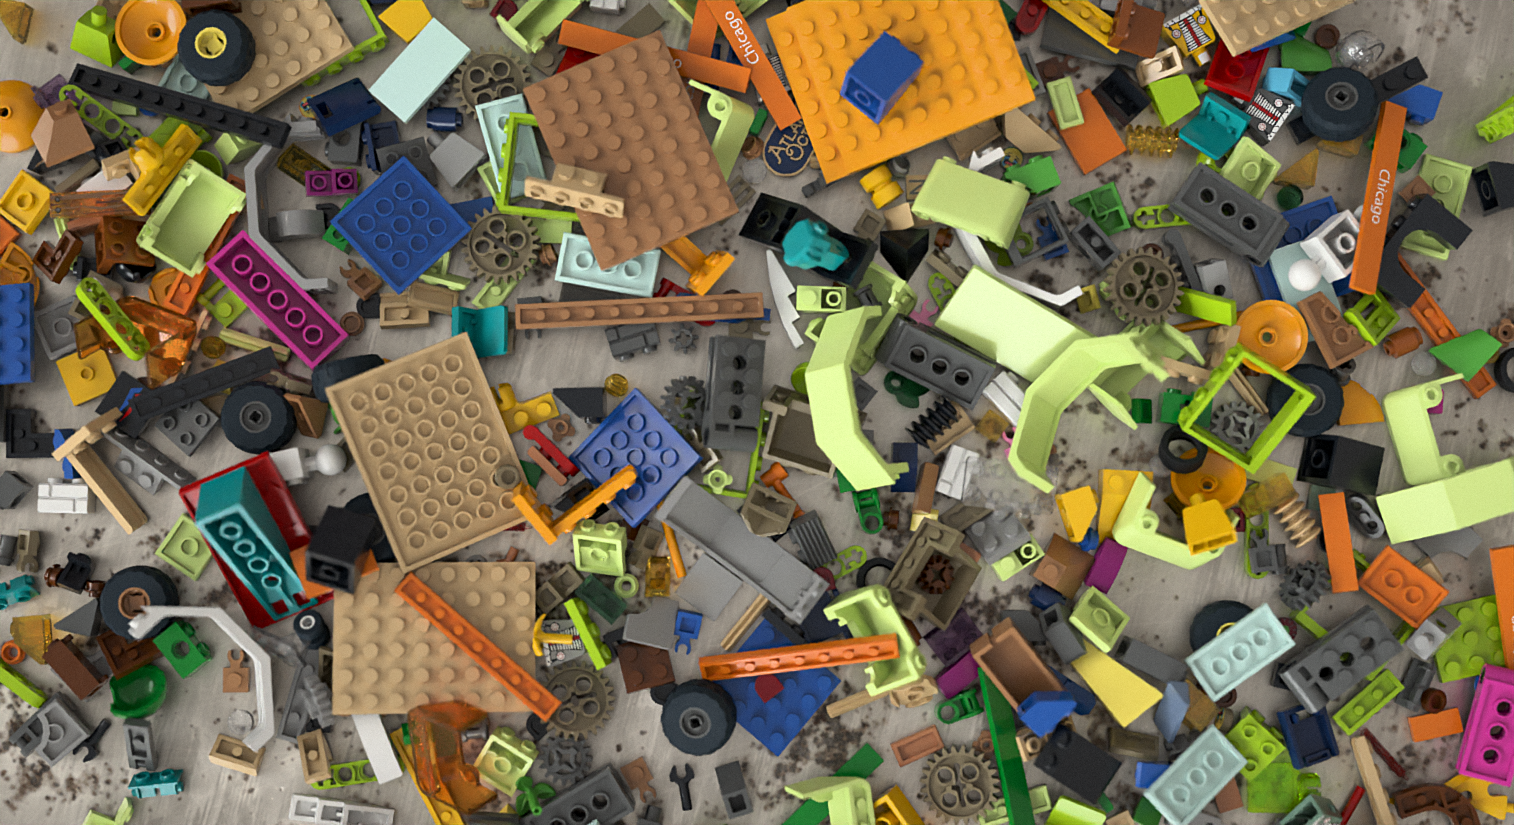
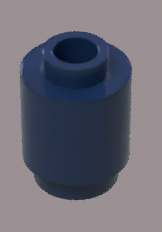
M433 107V109H428L426 116L427 128L433 129V131L458 132V128L463 127V113L459 112L458 107Z
M1043 582L1039 585L1034 584L1028 594V597L1031 598L1029 603L1042 611L1057 602L1065 605L1067 600L1062 597L1063 594Z

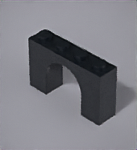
M1428 193L1414 195L1406 204L1408 208L1402 215L1399 214L1391 222L1392 228L1385 234L1376 288L1401 308L1410 309L1425 291V288L1406 274L1399 264L1398 250L1403 239L1413 231L1422 230L1431 235L1448 250H1458L1473 231Z

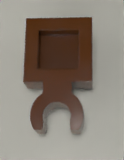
M1067 55L1062 62H1059L1058 57L1055 56L1036 63L1044 88L1048 82L1065 78L1064 73L1075 74L1080 69L1079 66L1071 68L1068 65V61L1073 60L1075 56Z

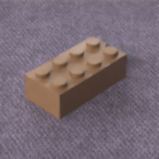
M1007 617L991 629L992 635L986 632L969 645L973 658L1016 711V708L1034 691H1068L1010 617Z

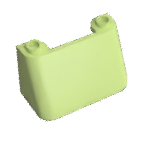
M943 156L942 160L937 159L916 197L911 211L919 218L927 221L931 218L934 222H941L977 235L986 241L990 240L997 243V246L1008 250L1030 196V193L1025 190L1026 185L1017 181H1012L1010 184L956 165V160Z
M190 158L184 164L141 229L136 242L142 248L193 278L195 273L199 275L205 267L206 262L203 261L204 253L230 213L240 212L247 202L244 199L246 193Z
M871 261L857 289L848 288L846 292V311L862 307L857 297H853L852 293L870 283L873 286L871 289L878 302L883 304L881 306L882 316L866 320L850 368L860 375L868 373L877 361L875 355L896 314L901 313L909 316L918 301L916 293L907 282ZM821 317L812 320L804 334L817 344L826 320Z
M876 584L844 592L823 609L828 620L838 618L840 626L847 624L854 638L896 633L900 658L868 662L869 665L864 669L866 674L870 673L871 676L870 683L865 685L871 696L919 679L924 674L927 665L926 659L920 653L894 606L889 591L882 585Z

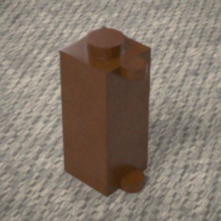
M68 634L63 639L59 640L57 638L46 647L48 651L41 657L82 701L91 698L108 682L110 677L107 674L103 676L71 641L74 637Z

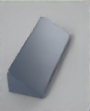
M1168 682L1154 716V723L1168 743L1174 742L1190 705L1189 685L1187 682Z

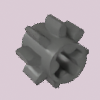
M681 323L680 330L671 329L675 335L674 338H670L668 341L676 343L674 347L675 352L681 348L686 355L688 352L687 348L692 347L696 349L693 340L699 339V336H692L693 326L687 330L684 329V325ZM681 333L691 337L690 340H687L686 345H682L681 341H677V338H681Z

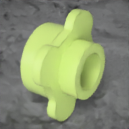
M715 465L713 470L703 477L704 484H709L715 494H721L723 488L733 481L732 476L727 475L721 465ZM716 477L720 478L719 482H716Z

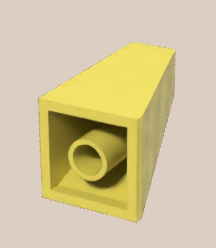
M1084 640L1087 653L1070 663V666L1112 719L1123 727H1126L1163 697L1162 693L1086 640Z

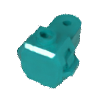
M809 219L796 223L786 234L782 243L785 251L784 261L791 267L798 266L803 269H809L818 265L834 271L848 258L849 253L841 242L828 237V228L821 221L814 222Z

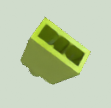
M94 6L77 20L70 49L111 68L125 56L116 41V20L107 16V9L105 7Z
M1181 74L1151 82L1144 88L1147 95L1152 99L1151 105L1163 130L1201 105L1198 96L1208 92V87L1204 85V79L1191 83L1187 74Z

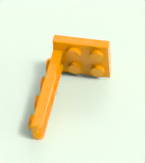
M685 236L660 247L691 275L685 287L692 293L702 297L735 260L728 252L717 249L706 256Z
M627 465L555 520L552 517V510L546 503H540L536 498L538 496L537 492L530 484L526 486L523 481L519 482L514 488L512 501L550 546L558 539V535L562 532L566 534L573 530L578 520L583 517L587 519L592 516L597 510L596 507L601 503L607 504L616 497L615 493L621 488L627 489L636 482L637 470L633 465Z

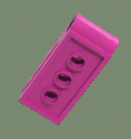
M1484 663L1455 765L1459 774L1511 787L1514 776V670ZM1500 702H1507L1505 709L1496 710ZM1493 726H1501L1498 733H1490V729ZM1489 749L1494 750V754L1491 757H1483L1485 751Z

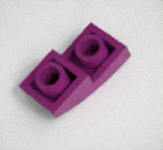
M331 169L330 171H305L304 173L306 197L358 193L356 169Z
M1106 536L1094 555L1096 561L1084 579L1085 585L1089 587L1094 586L1100 592L1107 594L1122 566L1128 547L1120 545L1116 540Z
M969 647L954 664H947L934 679H936L937 686L946 699H950L979 676L977 668L981 666L973 658Z

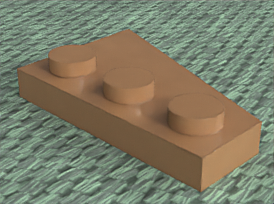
M1321 291L1296 303L1330 369L1373 348L1369 341L1365 342L1357 334L1358 330L1353 325H1349L1341 317V312Z

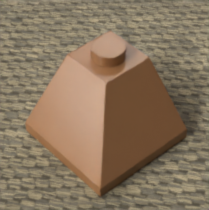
M70 98L46 107L31 134L47 168L95 149Z
M1053 533L1043 550L1045 555L1037 560L1029 575L1072 600L1094 564L1095 558L1056 533Z

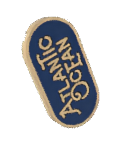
M792 95L790 98L800 114L794 95ZM801 118L781 131L775 123L764 142L762 151L763 161L767 169L778 177L786 178L800 174L809 164L811 155L815 153L803 119Z

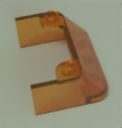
M126 296L116 300L115 302L150 344V350L144 353L148 387L153 389L181 372L197 335L196 321L138 297ZM107 306L100 309L104 314H110V309ZM92 314L73 324L79 359L83 360L100 349L110 354L122 352L120 347ZM116 324V329L119 333H127L123 325ZM138 346L134 347L136 350H141Z
M462 700L417 705L407 713L417 786L426 796L469 817L498 798V793L480 785L478 769L464 761L461 738L462 732L487 718L488 712Z

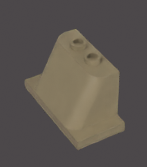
M774 385L763 400L761 408L773 412L762 457L779 462L780 465L787 468L795 467L802 469L804 473L809 475H821L833 479L837 467L816 443L809 395ZM857 410L860 429H862L868 413Z
M927 517L922 519L883 585L889 591L890 598L899 615L915 621L919 615L935 627L943 631L947 629L982 569L980 565L959 547L965 537L963 533ZM931 555L945 557L950 560L951 566L955 569L953 571L955 580L952 581L950 589L944 591L943 594H929L925 592L917 580ZM931 569L934 573L933 580L938 579L942 581L939 575L941 569L939 571Z

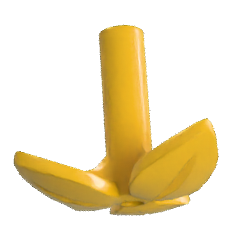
M542 614L539 617L533 630L532 645L536 656L543 655L541 650L544 648L543 643L572 644L573 634L544 633L541 630L546 614Z

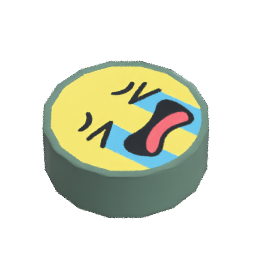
M1007 147L1003 150L1005 156L999 162L1002 169L1006 171V168L1015 164H1020V167L1022 166L1024 156L1021 150L1016 147Z

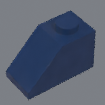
M893 442L891 443V464L908 462L909 472L899 474L900 479H895V484L890 485V492L915 493L918 443Z

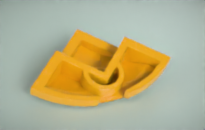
M10 242L0 260V285L33 284L35 306L39 295V277H36L32 267L34 263L22 248Z
M1350 380L1348 385L1342 386L1344 407L1339 420H1337V426L1384 422L1382 409L1373 394L1368 393L1359 383Z

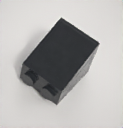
M1490 161L1472 170V180L1484 217L1514 209V164Z
M1320 434L1313 437H1305L1297 481L1351 493L1375 496L1385 448L1339 435Z
M328 505L305 550L306 581L354 595L376 536V519L365 514L348 511L342 507Z
M1060 722L1033 765L1096 805L1122 763Z

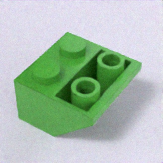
M1043 155L1031 158L1025 166L1020 167V164H1015L1006 168V171L1002 173L1003 176L1000 178L1001 181L1010 184L1012 181H1017L1026 185L1025 190L1030 193L1029 199L1031 200L1055 191L1061 184L1051 156L1043 158Z

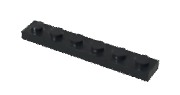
M1416 56L1373 78L1371 81L1378 92V102L1381 103L1427 79L1428 76ZM1302 116L1286 124L1297 145L1317 136L1305 125Z
M269 346L130 398L127 401L136 422L139 423L268 374L272 368L279 370L280 367L272 347Z

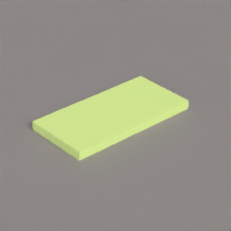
M975 264L935 321L936 327L996 360L1001 365L1032 383L1075 340L1097 338L1096 335Z

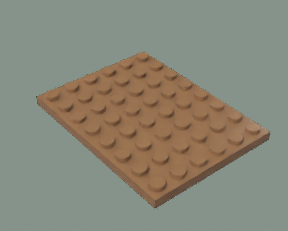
M660 30L523 88L555 165L557 166V163L606 174V182L602 194L625 200L622 218L574 207L602 272L739 213Z

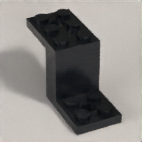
M761 192L739 236L748 241L772 248L784 256L785 251L782 243L786 234L796 223L805 219L814 222L821 221L828 228V237L841 242L848 250L849 256L834 271L818 265L805 270L812 275L856 290L871 261L874 259L879 245L873 241L842 232L804 205Z

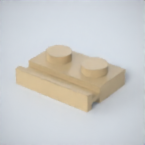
M992 118L949 135L946 139L958 155V159L963 161L972 154L973 150L975 152L1002 135V133L998 130L997 124Z
M409 291L402 292L400 295L396 292L380 293V328L382 330L430 327V311L406 306Z
M950 401V403L957 411L959 422L950 420L951 429L943 426V436L935 433L937 442L927 440L934 456L976 428L960 404L954 401Z

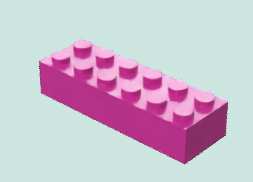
M244 230L206 263L208 268L312 371L316 366L326 363L350 340L349 335Z

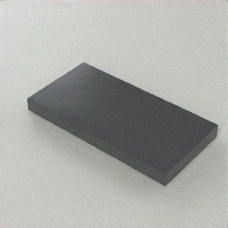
M1049 6L1040 48L1115 67L1120 66L1131 71L1135 70L1139 55L1119 50L1115 54Z

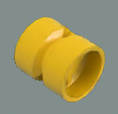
M886 164L872 170L859 181L866 193H872L871 201L877 210L889 205L904 193L899 183L891 180L893 174Z

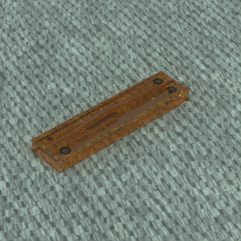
M129 190L50 193V218L132 216L138 214L122 200ZM151 208L145 215H151Z

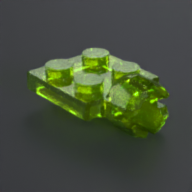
M1271 762L1253 780L1246 778L1247 812L1290 813L1310 794L1321 796L1322 792H1318V789L1308 788L1322 787L1320 777L1315 773H1302L1299 770H1295L1292 762Z

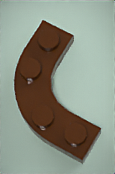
M1423 783L1391 793L1397 814L1401 819L1425 811L1436 810L1444 812L1452 825H1481L1477 812L1470 801L1449 786L1438 783Z

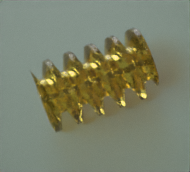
M1128 124L1125 134V147L1128 148L1129 155H1133L1135 149H1138L1139 156H1142L1144 151L1148 150L1149 157H1152L1154 151L1157 150L1159 158H1162L1164 151H1167L1168 158L1171 159L1177 149L1179 129L1176 128L1172 132L1170 127H1166L1162 131V128L1157 126L1153 131L1152 127L1148 125L1143 131L1141 125H1136L1135 129H1133V126Z

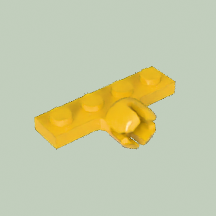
M181 124L162 148L149 137H142L136 140L134 144L140 151L137 152L133 147H130L128 153L129 158L140 168L141 175L122 200L138 215L145 216L202 143V140L185 124Z
M509 383L498 384L500 387L498 388L500 398L495 387L492 386L490 388L508 434L520 431L527 425H535L560 415L551 391L525 401H518Z

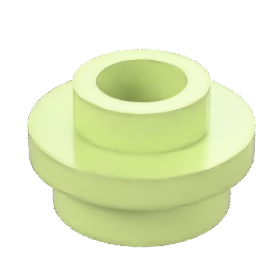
M626 573L624 577H617L614 589L620 597L630 598L638 592L639 582L634 575ZM624 581L631 583L630 590L623 589L622 584Z

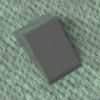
M100 598L93 599L53 626L57 630L84 636L98 635L103 617L100 611Z

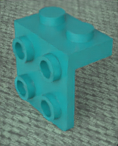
M1210 92L1206 95L1198 115L1180 129L1178 136L1208 157L1219 160L1241 140L1252 117L1213 92Z
M503 305L478 310L461 306L452 307V337L467 332L478 359L505 355L508 350V308Z

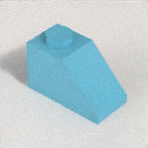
M1268 67L1266 76L1263 79L1262 88L1296 104L1295 106L1301 108L1303 93L1309 80L1295 69Z

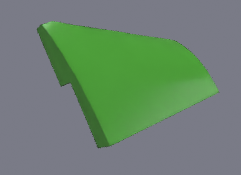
M1295 34L1296 38L1294 40L1278 44V51H1281V68L1295 69L1297 72L1303 73V76H1316L1321 71L1332 68L1331 55L1328 50Z
M1115 181L1069 200L1070 204L1075 206L1086 218L1090 216L1107 236L1132 227Z
M1477 329L1436 347L1434 346L1428 352L1456 374L1463 373L1464 378L1462 379L1469 382L1503 344L1482 329Z

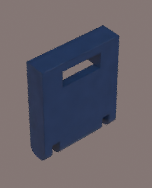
M360 78L349 80L306 100L309 109L328 137L381 112V107ZM328 107L333 115L325 119L324 115L329 114Z
M837 587L832 590L835 598L840 595ZM828 591L822 594L802 623L799 624L800 628L805 632L804 637L807 644L822 642L842 632L846 639L854 638L847 624L840 626L838 618L828 620L823 611L835 599L830 598Z
M1302 704L1276 712L1295 770L1331 759V757L1338 756L1340 753L1326 706L1301 720L1296 713L1305 710Z

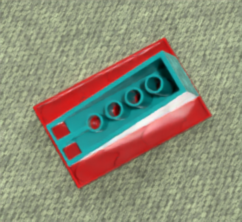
M268 451L179 489V495L194 524L197 526L254 631L334 599V589L312 599L306 597L290 552L308 545L313 534L302 517L301 510L288 490L287 483Z

